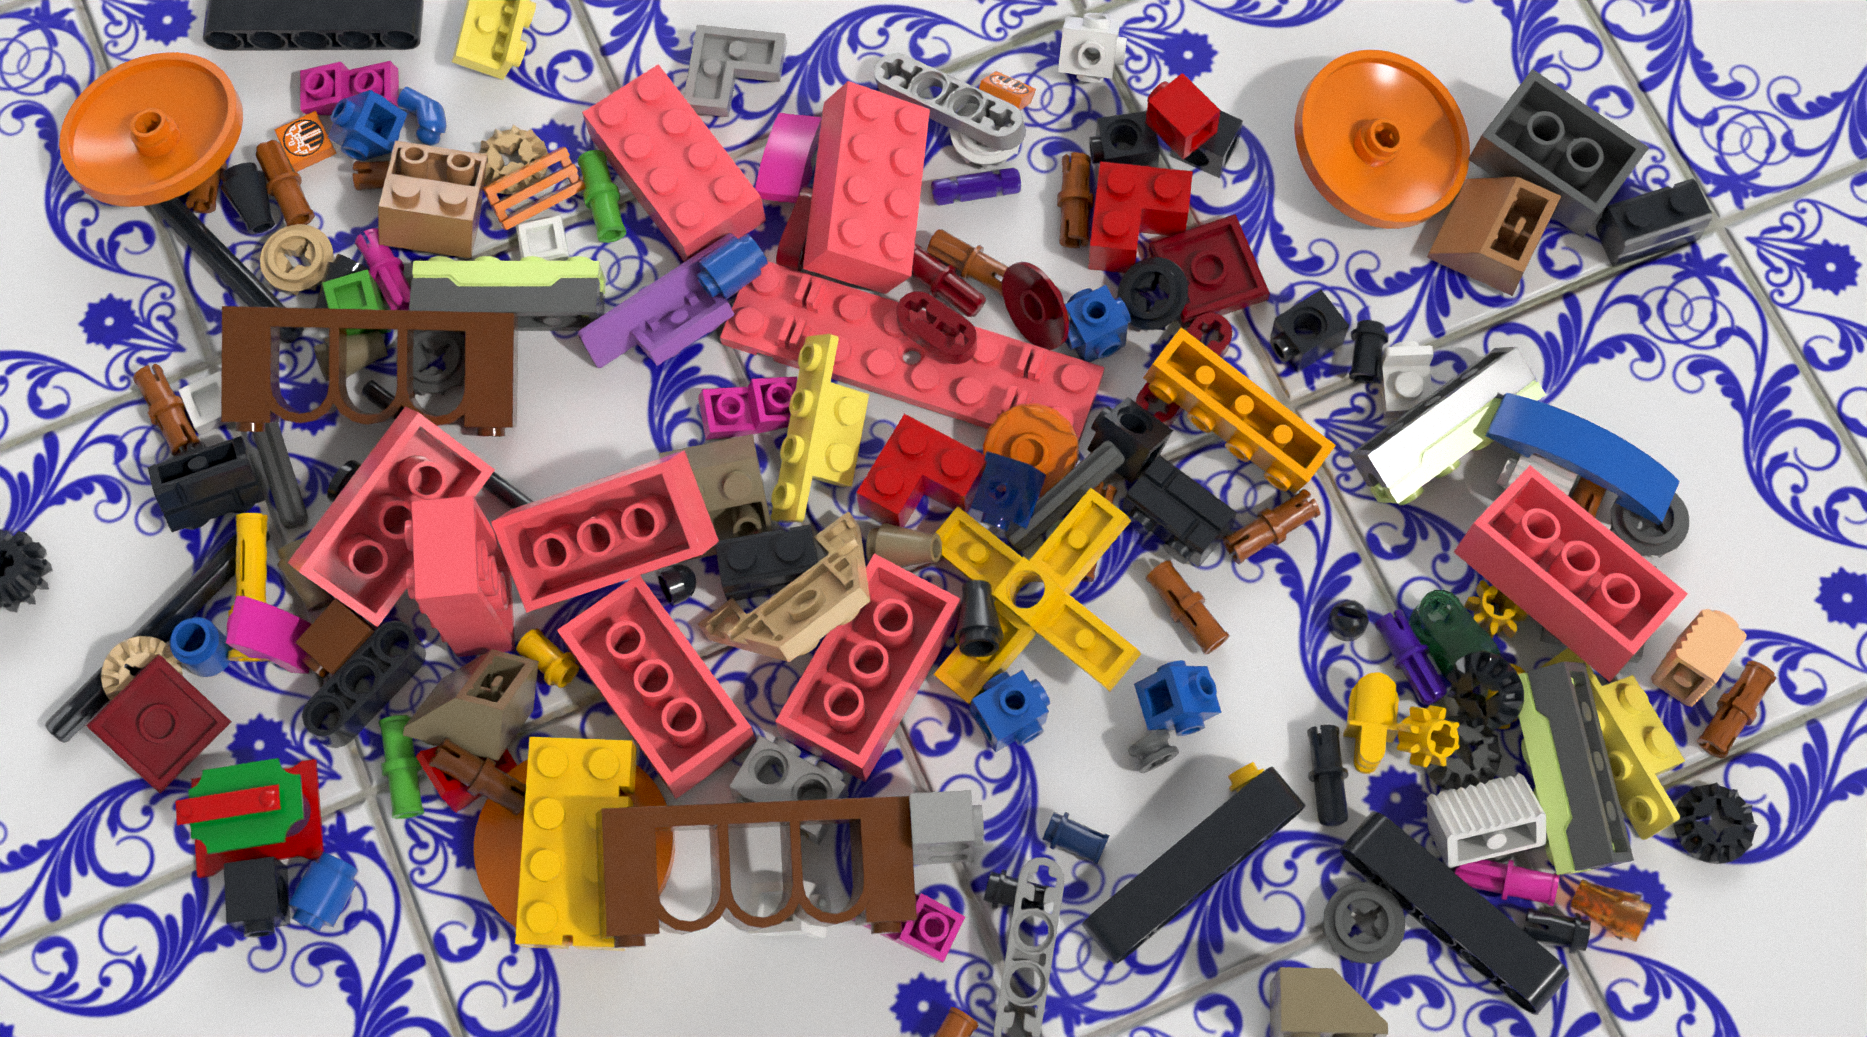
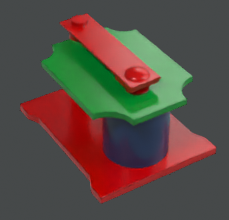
M275 758L202 770L201 777L191 779V789H188L189 799L175 801L177 826L189 824L191 827V839H195L197 878L214 876L219 871L224 870V863L273 856L278 860L299 857L317 860L322 852H324L316 759L301 761L294 767L285 769L282 768L280 759Z

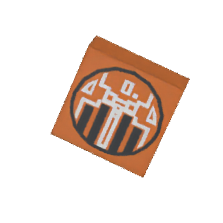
M998 71L982 79L979 86L980 90L1013 104L1020 110L1031 104L1036 88Z
M316 111L274 129L295 172L337 154L331 140L327 138L328 134Z

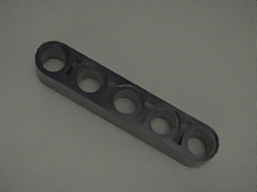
M207 0L203 41L213 48L226 51L410 50L418 47L421 42L424 1Z
M1273 766L1267 768L1096 909L1082 923V926L1113 965L1118 964L1293 820L1306 807L1305 803Z
M1372 811L1340 848V853L1350 865L1373 884L1388 890L1398 900L1402 909L1528 1013L1538 1015L1569 977L1570 973L1567 968L1554 955L1381 813Z

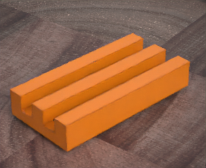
M562 146L482 188L504 230H508L586 189L583 180H580L577 174L578 170L575 164L569 158L570 154L566 147ZM558 161L560 162L562 169L501 201L499 200L497 193ZM568 178L570 184L507 216L506 209Z

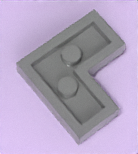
M697 25L684 98L697 114L729 117L736 78L780 82L787 44L785 33Z

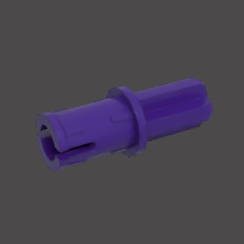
M1395 610L1393 613L1395 615L1394 618L1391 612L1377 620L1374 626L1380 632L1395 658L1393 662L1394 668L1397 670L1402 669L1422 704L1430 705L1438 702L1447 694V688L1427 656L1430 651L1429 647L1421 645L1409 625L1403 610Z

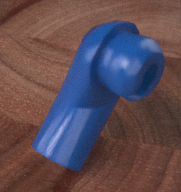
M408 86L405 87L399 94L397 100L398 107L417 116L419 127L416 130V137L419 141L428 145L438 144L441 133H445L447 127L445 111L442 105Z

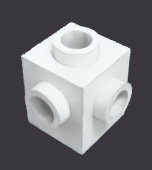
M1086 13L1083 18L1066 16L1062 31L1058 72L1077 74V79L1092 83L1102 82L1104 78L1112 79L1115 64L1123 65L1127 38L1118 37L1120 23L1111 22L1110 16L1100 13Z

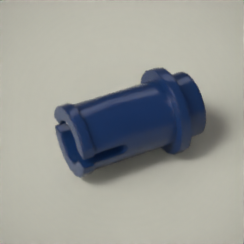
M1054 812L1042 840L1051 843L1050 848L1053 850L1056 846H1059L1097 865L1110 835L1100 833L1069 819L1070 813L1065 812L1064 815H1060Z

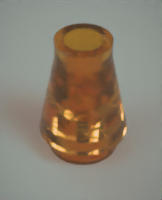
M1582 879L1570 907L1582 912L1620 941H1623L1625 937L1637 942L1653 905L1641 900V894L1593 884Z

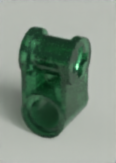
M1446 590L1431 591L1424 596L1420 604L1411 612L1409 624L1420 643L1429 647L1430 656L1434 659L1438 669L1447 680L1448 674L1456 664L1455 662L1468 653L1487 651L1501 657L1500 651L1492 637L1478 625L1462 605L1459 598L1452 592ZM1439 612L1444 618L1443 620L1439 619L1433 622L1428 615H1434Z

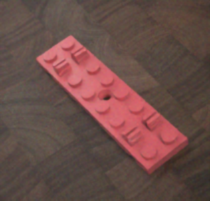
M769 261L766 266L760 269L762 274L739 290L732 306L735 315L726 321L720 336L722 345L753 355H757V353L773 357L775 362L800 369L798 357L805 339L808 336L832 334L838 336L839 340L831 379L978 425L987 430L1004 411L1019 404L1039 403L1056 409L1071 423L1078 437V445L1105 369L1103 366L979 327H975L977 350L974 356L965 363L950 364L908 338L900 330L896 315L899 302ZM912 310L909 311L910 322L913 323L916 319L921 318L932 325L927 320L926 311L921 310L918 313ZM941 331L947 336L948 347L952 348L956 343L962 346L965 345L964 334L960 333L957 337H951L944 331ZM909 351H916L920 354L921 359L916 364H908L903 360V356Z

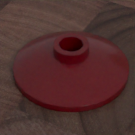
M1021 261L1009 266L1003 275L1002 294L1006 309L1014 325L1033 345L1048 350L1060 347L1066 341L1069 332L1068 314L1060 290L1040 268L1031 263Z

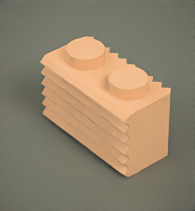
M1701 610L1676 638L1675 643L1666 653L1661 664L1656 668V672L1651 676L1652 683L1686 706L1693 707L1717 683L1746 639V633L1739 629L1738 623L1728 614L1718 610Z

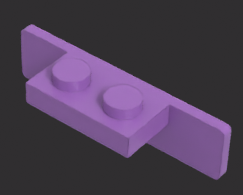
M729 233L579 330L578 336L593 363L598 368H602L638 344L658 366L665 360L676 356L682 349L706 333L714 331L720 324L734 316L735 314L728 301L720 293L711 298L697 280L696 275L701 272L698 262L735 235Z

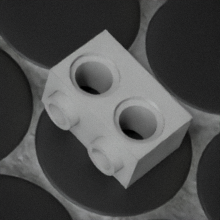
M759 736L729 786L733 797L742 803L801 800L802 795L807 790L813 788L826 792V799H844L849 796L847 784L842 781L844 775L833 766L823 761H818L816 766L801 759L799 757L801 751L788 741L776 737L771 742L762 736ZM768 765L782 767L784 774L778 782L767 785L758 781V775L764 767ZM832 824L801 825L800 835L820 845Z
M971 790L909 794L913 864L973 862L974 847L983 846L984 823L982 805H972Z

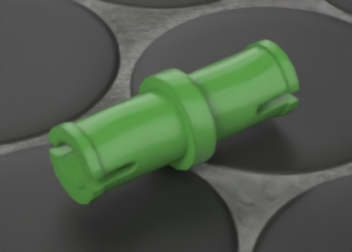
M600 150L587 151L577 159L586 188L583 193L584 203L592 211L598 240L604 243L616 242L626 235V229L623 225L618 206L620 200L619 188L616 184L612 183L605 153Z
M408 715L390 716L379 720L385 762L381 764L382 775L388 778L392 806L391 816L395 819H407L424 814L417 773L421 771L422 766L415 757L413 738L403 736L404 726L411 719Z

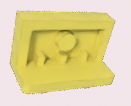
M467 0L452 62L503 80L511 67H519L523 60L527 42L520 40L523 27L529 28L532 22L536 3L530 0Z

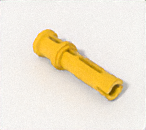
M241 513L236 515L235 599L236 596H246L266 603V533L268 515L261 513ZM234 605L228 611V618L233 613ZM235 648L228 651V660L270 661L269 659L250 658Z

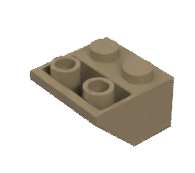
M753 434L659 453L660 459L685 450L719 541L773 531ZM715 545L703 555L688 560L717 555Z
M494 649L489 650L443 677L404 726L403 736L422 740L424 743L432 746H439L442 740L448 737L450 741L479 758L489 757L498 761L533 712L538 661Z
M1280 967L1270 982V1037H1386L1388 1035V1023L1333 968Z

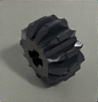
M0 529V608L4 607L10 612L17 613L21 600H24L29 605H36L33 593L36 589H49L48 582L41 577L52 572L53 569L51 563L44 559L47 555V550L39 542H33L32 537L25 532L18 531L13 536L9 531Z

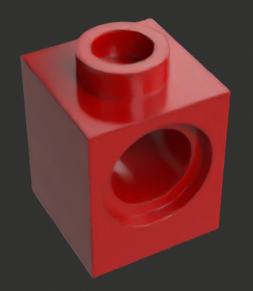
M1183 73L1170 83L1167 81L1160 83L1148 96L1145 123L1183 160L1217 133L1221 110Z

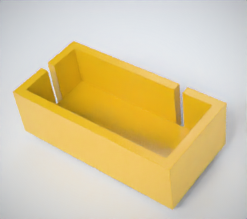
M529 737L515 944L526 948L569 949L570 939L566 936H573L572 946L577 949L625 951V948H614V939H600L595 814L602 808L634 807V803L629 797L619 796L620 788L624 793L634 794L637 748L633 741Z

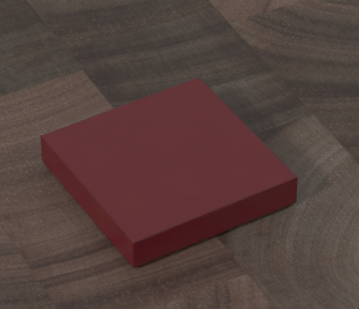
M1236 214L1149 243L1148 250L1151 257H1162L1173 261L1182 268L1186 278L1191 283L1188 286V296L1191 303L1185 305L1181 312V320H1178L1183 329L1189 327L1198 316L1204 313H1217L1223 316L1269 300V289Z
M158 654L86 726L156 791L161 793L232 721Z

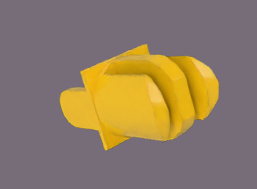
M1380 672L1368 673L1360 678L1349 696L1347 726L1343 732V737L1355 738L1353 762L1356 770L1362 774H1370L1377 769L1384 757L1386 742L1392 743L1400 731L1396 727L1399 705L1396 684L1388 675Z

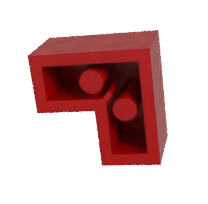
M1100 162L1088 269L1126 273L1136 262L1139 233L1171 236L1186 231L1193 171Z
M904 413L856 492L859 512L881 524L888 523L905 527L923 495H926L953 510L958 506L968 513L989 477L988 457Z

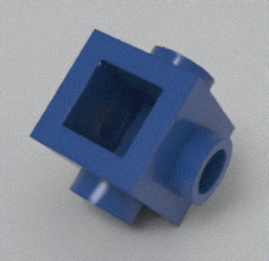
M368 90L348 98H343L338 102L331 114L333 125L327 138L340 145L341 151L355 160L366 161L392 153L395 140L398 141L400 131L408 113L389 102L383 96Z
M1106 285L1096 290L1091 288L1083 289L1069 298L1065 304L1069 319V332L1065 343L1070 350H1076L1081 360L1092 362L1099 358L1103 359L1113 355L1126 345L1128 323L1131 322V317L1123 300L1120 297L1114 299Z
M1183 660L1173 661L1157 668L1156 673L1134 683L1148 730H1175L1177 736H1186L1203 730L1205 728L1204 721L1222 713L1216 695V685L1210 676L1208 666H1186V662Z
M1023 670L1011 677L1008 672H1003L993 677L983 685L982 688L985 692L971 700L970 713L995 753L1014 741L1019 746L1025 745L1044 732L1042 725L1047 720L1049 713L1047 706L1050 705V699L1041 683L1037 679L1030 681Z

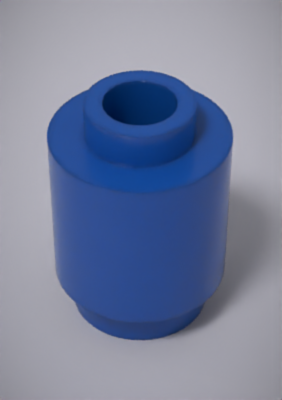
M746 233L739 239L735 236L701 259L698 262L701 272L696 275V278L711 298L720 293L727 300L762 274L760 269L766 266L768 261L757 243Z
M200 617L189 618L180 622L174 628L170 638V649L174 657L193 674L200 677H211L221 673L230 663L228 651L232 650V647L226 644L227 637L212 622Z
M322 852L317 862L312 861L288 903L291 908L296 910L292 919L317 932L321 930L323 924L334 927L357 885L353 880L358 870L345 861Z

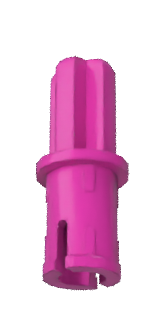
M378 228L364 231L370 243L367 244L364 237L360 234L357 236L355 244L361 251L370 269L371 276L381 289L391 310H409L411 287L403 274V262L401 259L394 257L389 246L379 245Z
M1480 860L1456 866L1454 872L1472 888L1502 894V900H1507V896L1545 903L1552 907L1555 903L1559 875L1557 873L1551 874L1513 866L1514 860H1508L1507 864Z

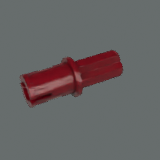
M915 244L911 275L929 288V294L933 297L940 296L965 316L975 317L986 302L985 296L956 275V268L954 266H945L919 244Z

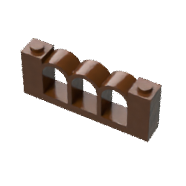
M222 306L221 422H236V431L265 432V423L279 422V417L295 423L323 420L337 409L351 421L369 425L390 421L398 416L405 407L419 412L436 426L455 423L465 417L464 427H477L476 436L502 437L505 436V428L517 427V313ZM280 327L329 328V388L325 400L311 412L306 413L295 410L287 404L281 395L279 385ZM347 329L398 330L396 394L389 407L380 413L371 414L363 412L353 404L348 396L346 386ZM414 330L465 331L464 395L458 407L447 415L429 413L420 406L415 398L413 389Z
M909 796L602 808L595 814L600 939H614V948L645 947L646 937L660 934L659 928L667 933L681 935L708 928L720 919L721 916L737 928L751 931L781 924L793 913L809 925L821 927L840 924L855 918V926L871 925V934L901 933V923L917 920ZM849 823L853 877L852 895L846 907L838 913L823 912L812 905L805 893L800 826ZM780 826L783 878L782 899L776 910L769 916L764 918L751 916L741 910L733 897L728 829ZM709 830L712 896L706 912L697 920H679L670 915L660 902L657 883L655 832Z

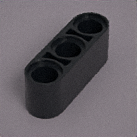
M394 620L381 625L308 700L303 708V724L320 743L330 748H339L347 745L422 667L426 657L425 646L411 627L402 621ZM402 640L409 641V646L405 653L401 656L389 657L390 649L396 642ZM366 676H375L371 689L364 693H355L359 680ZM332 712H340L339 721L333 728L321 730V723L326 715Z

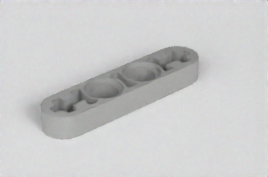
M900 53L888 54L878 60L874 66L873 74L880 92L930 109V119L993 149L1001 151L1011 150L1020 145L1026 136L1023 116L1020 109L907 55ZM936 86L943 89L941 94L933 99L919 97L921 92L928 87ZM973 103L979 106L978 110L970 116H959L956 114L957 109L964 104ZM1009 123L1012 124V127H1011V128L1006 127V126H1008ZM995 125L1002 128H1000L999 131H997Z
M1036 857L1029 860L1022 867L1019 874L994 1024V1037H1006L1001 1035L1003 1027L1010 1028L1013 1025L1015 1010H1004L1006 1000L1019 1006L1037 1005L1035 1016L1025 1012L1023 1026L1024 1030L1032 1032L1031 1037H1040L1064 891V874L1061 867L1054 860L1046 857ZM1039 865L1048 866V874L1056 878L1055 887H1047L1043 898V903H1054L1052 914L1039 908L1021 909L1022 898L1025 897L1030 901L1034 899L1035 887L1033 884L1027 883L1026 878L1028 873H1037ZM1029 916L1042 918L1048 926V936L1038 946L1026 945L1018 935L1020 923ZM1028 967L1033 969L1040 978L1038 991L1030 997H1020L1010 987L1011 975L1019 968Z

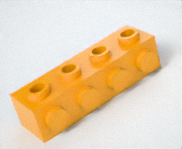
M1182 327L1143 377V379L1150 383L1149 389L1156 397L1166 403L1171 404L1175 402L1188 412L1187 418L1194 426L1206 433L1213 431L1227 442L1225 447L1233 456L1244 462L1252 461L1265 471L1263 474L1265 479L1281 491L1286 492L1290 490L1296 494L1310 481L1336 446Z

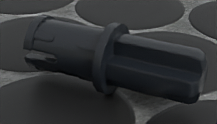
M1320 725L1321 733H1318V728L1314 726L1307 730L1313 769L1308 773V779L1314 782L1318 821L1323 826H1340L1348 820L1344 779L1349 776L1347 768L1342 766L1339 741L1340 730L1335 725Z

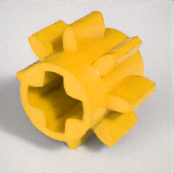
M1481 580L1476 587L1479 597H1468L1464 605L1466 609L1474 611V617L1469 624V628L1479 627L1484 632H1487L1486 637L1488 641H1491L1496 633L1502 631L1506 636L1512 638L1517 632V625L1514 621H1525L1528 614L1494 585L1489 587L1484 580ZM1491 603L1499 604V612L1503 614L1502 616L1493 614L1494 606Z
M1429 705L1427 709L1410 707V716L1406 717L1401 723H1397L1396 726L1400 730L1398 732L1399 744L1396 747L1397 750L1412 753L1410 756L1411 765L1427 768L1429 764L1446 766V757L1450 756L1460 747L1458 745L1459 736L1457 728L1460 726L1459 723L1444 720L1446 716V708L1432 705Z

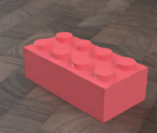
M659 64L582 112L591 140L600 151L605 153L607 161L684 262L729 233L734 234L739 239L744 234L749 233L766 222L762 198Z
M847 81L824 102L803 269L883 294H887L911 277L930 109Z
M405 407L287 563L378 627L407 589V569L414 568L413 550H408L404 532L405 521L412 520V502L472 495L475 497L495 469L422 414Z
M685 450L511 509L491 521L526 613L703 555L719 542Z
M1531 465L1472 524L1454 551L1456 555L1609 682L1688 594Z
M474 496L412 502V520H406L404 525L406 545L409 551L413 550L414 568H408L406 571V584L410 599L417 601L421 614L428 616L431 627L433 629L437 628L442 642H447L457 657L482 655L491 649L501 652L515 651L512 575L497 536Z
M876 554L872 556L866 567L870 602L860 609L858 615L852 621L837 626L826 634L775 720L781 737L864 782L867 781L954 630L961 605V599Z
M640 575L631 578L557 629L568 650L573 654L578 664L675 799L756 743V738L750 724Z

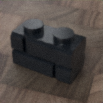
M1692 178L1674 184L1673 188L1667 186L1606 206L1602 218L1599 219L1595 228L1611 265L1617 267L1699 240L1705 228L1708 227L1712 220V212L1697 182Z
M242 436L147 467L155 498L171 532L184 528L189 530L198 529L204 526L210 519L230 512L236 514L244 513L253 508L256 503L265 501L257 471Z
M1161 455L1153 461L1143 476L1127 492L1123 503V511L1127 513L1131 520L1129 524L1136 531L1144 535H1148L1151 531L1165 542L1163 547L1172 558L1182 564H1186L1189 560L1197 567L1204 563L1215 547L1223 540V537L1228 534L1234 525L1237 514L1235 510Z
M811 524L791 527L788 532L780 529L720 540L715 544L721 584L727 601L731 598L738 601L776 594L818 563Z

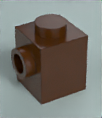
M335 598L295 643L308 653L302 661L325 679L329 674L333 675L375 632V629L354 610Z

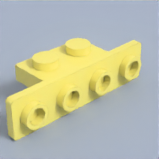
M832 334L808 336L800 350L798 357L800 369L796 390L789 404L791 416L787 437L784 439L780 451L782 463L778 483L774 487L771 498L773 506L771 520L780 523L803 522L812 479L840 487H852L869 394L831 382L839 340L838 336Z
M1566 648L1544 664L1542 667L1560 662L1585 663L1619 802L1642 840H1646L1678 821L1680 815L1656 776L1674 769L1685 762V759L1635 677L1631 675L1602 686L1589 664L1569 648Z

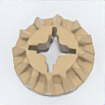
M514 124L509 130L500 131L495 129L493 136L487 141L481 140L479 154L487 155L484 184L487 186L547 155L548 151L544 141L537 137L532 129L528 131L521 130ZM518 150V155L524 165L520 162L518 164L510 162L507 166H504V160L499 153L512 155ZM547 168L499 193L514 194L543 179Z
M297 224L284 227L275 232L264 244L260 254L261 271L266 280L279 292L281 290L289 291L297 296L299 291L306 289L316 291L317 284L323 280L327 263H333L335 259L332 244L322 231L313 226ZM305 252L304 256L311 265H306L305 267L297 265L292 270L293 266L285 254L290 257L292 255L300 257Z
M149 636L132 637L116 645L105 658L101 671L102 686L107 697L112 701L134 679L129 669L124 667L126 663L132 667L144 668L147 663H150L160 654L183 675L181 662L174 657L170 646L162 640Z

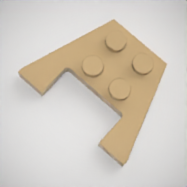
M848 511L814 536L827 556L751 613L746 614L736 601L731 598L697 623L710 641L790 662L797 656H802L812 651L818 645L819 640L837 626L852 621L858 615L860 609L870 602L861 529L851 513Z

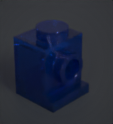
M987 451L984 458L987 464L971 508L983 514L980 522L987 526L1008 532L1010 524L1027 529L1046 474L1030 464ZM1006 487L1005 494L1001 497L1003 489Z

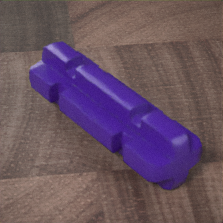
M1016 168L1001 169L999 174H993L992 171L956 176L955 181L944 178L934 180L931 183L933 201L938 206L953 204L954 199L966 202L997 197L999 192H1002L1003 196L1017 194L1021 191L1022 187L1020 173Z

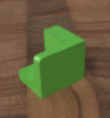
M368 269L322 283L329 309L386 310L381 291ZM347 329V335L370 333L379 330L380 334L391 332V330Z

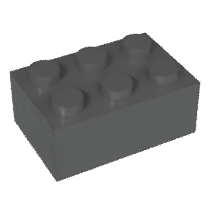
M1532 69L1483 132L1468 160L1494 178L1519 177L1560 195L1561 198L1552 217L1583 238L1632 173L1649 147Z

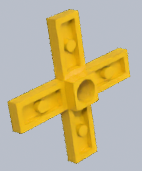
M1090 488L1032 558L1028 560L1024 556L1021 557L957 506L935 532L941 538V556L970 580H983L991 584L992 597L995 599L994 604L1004 638L999 643V650L995 654L986 657L964 655L961 653L958 644L933 675L971 706V700L985 692L982 688L983 685L993 677L1005 672L1033 637L1038 634L1110 692L1139 658L1141 653L1135 646L1070 596V593L1131 522L1129 517L1094 489ZM1030 582L1044 583L1043 597L1036 605L1030 608H1018L1016 606L1017 594L1024 585Z

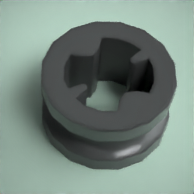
M1164 729L1154 732L1137 741L1128 749L1131 757L1139 759L1140 762L1137 765V769L1140 773L1154 770L1179 754L1178 748L1170 746L1168 743L1170 738L1168 730Z

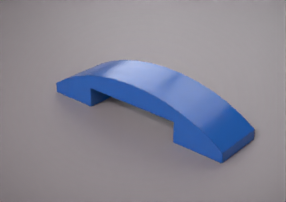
M1506 393L1503 395L1485 435L1527 458L1537 453L1618 495L1616 504L1657 525L1663 522L1680 482L1663 465L1616 434L1575 414L1516 394Z

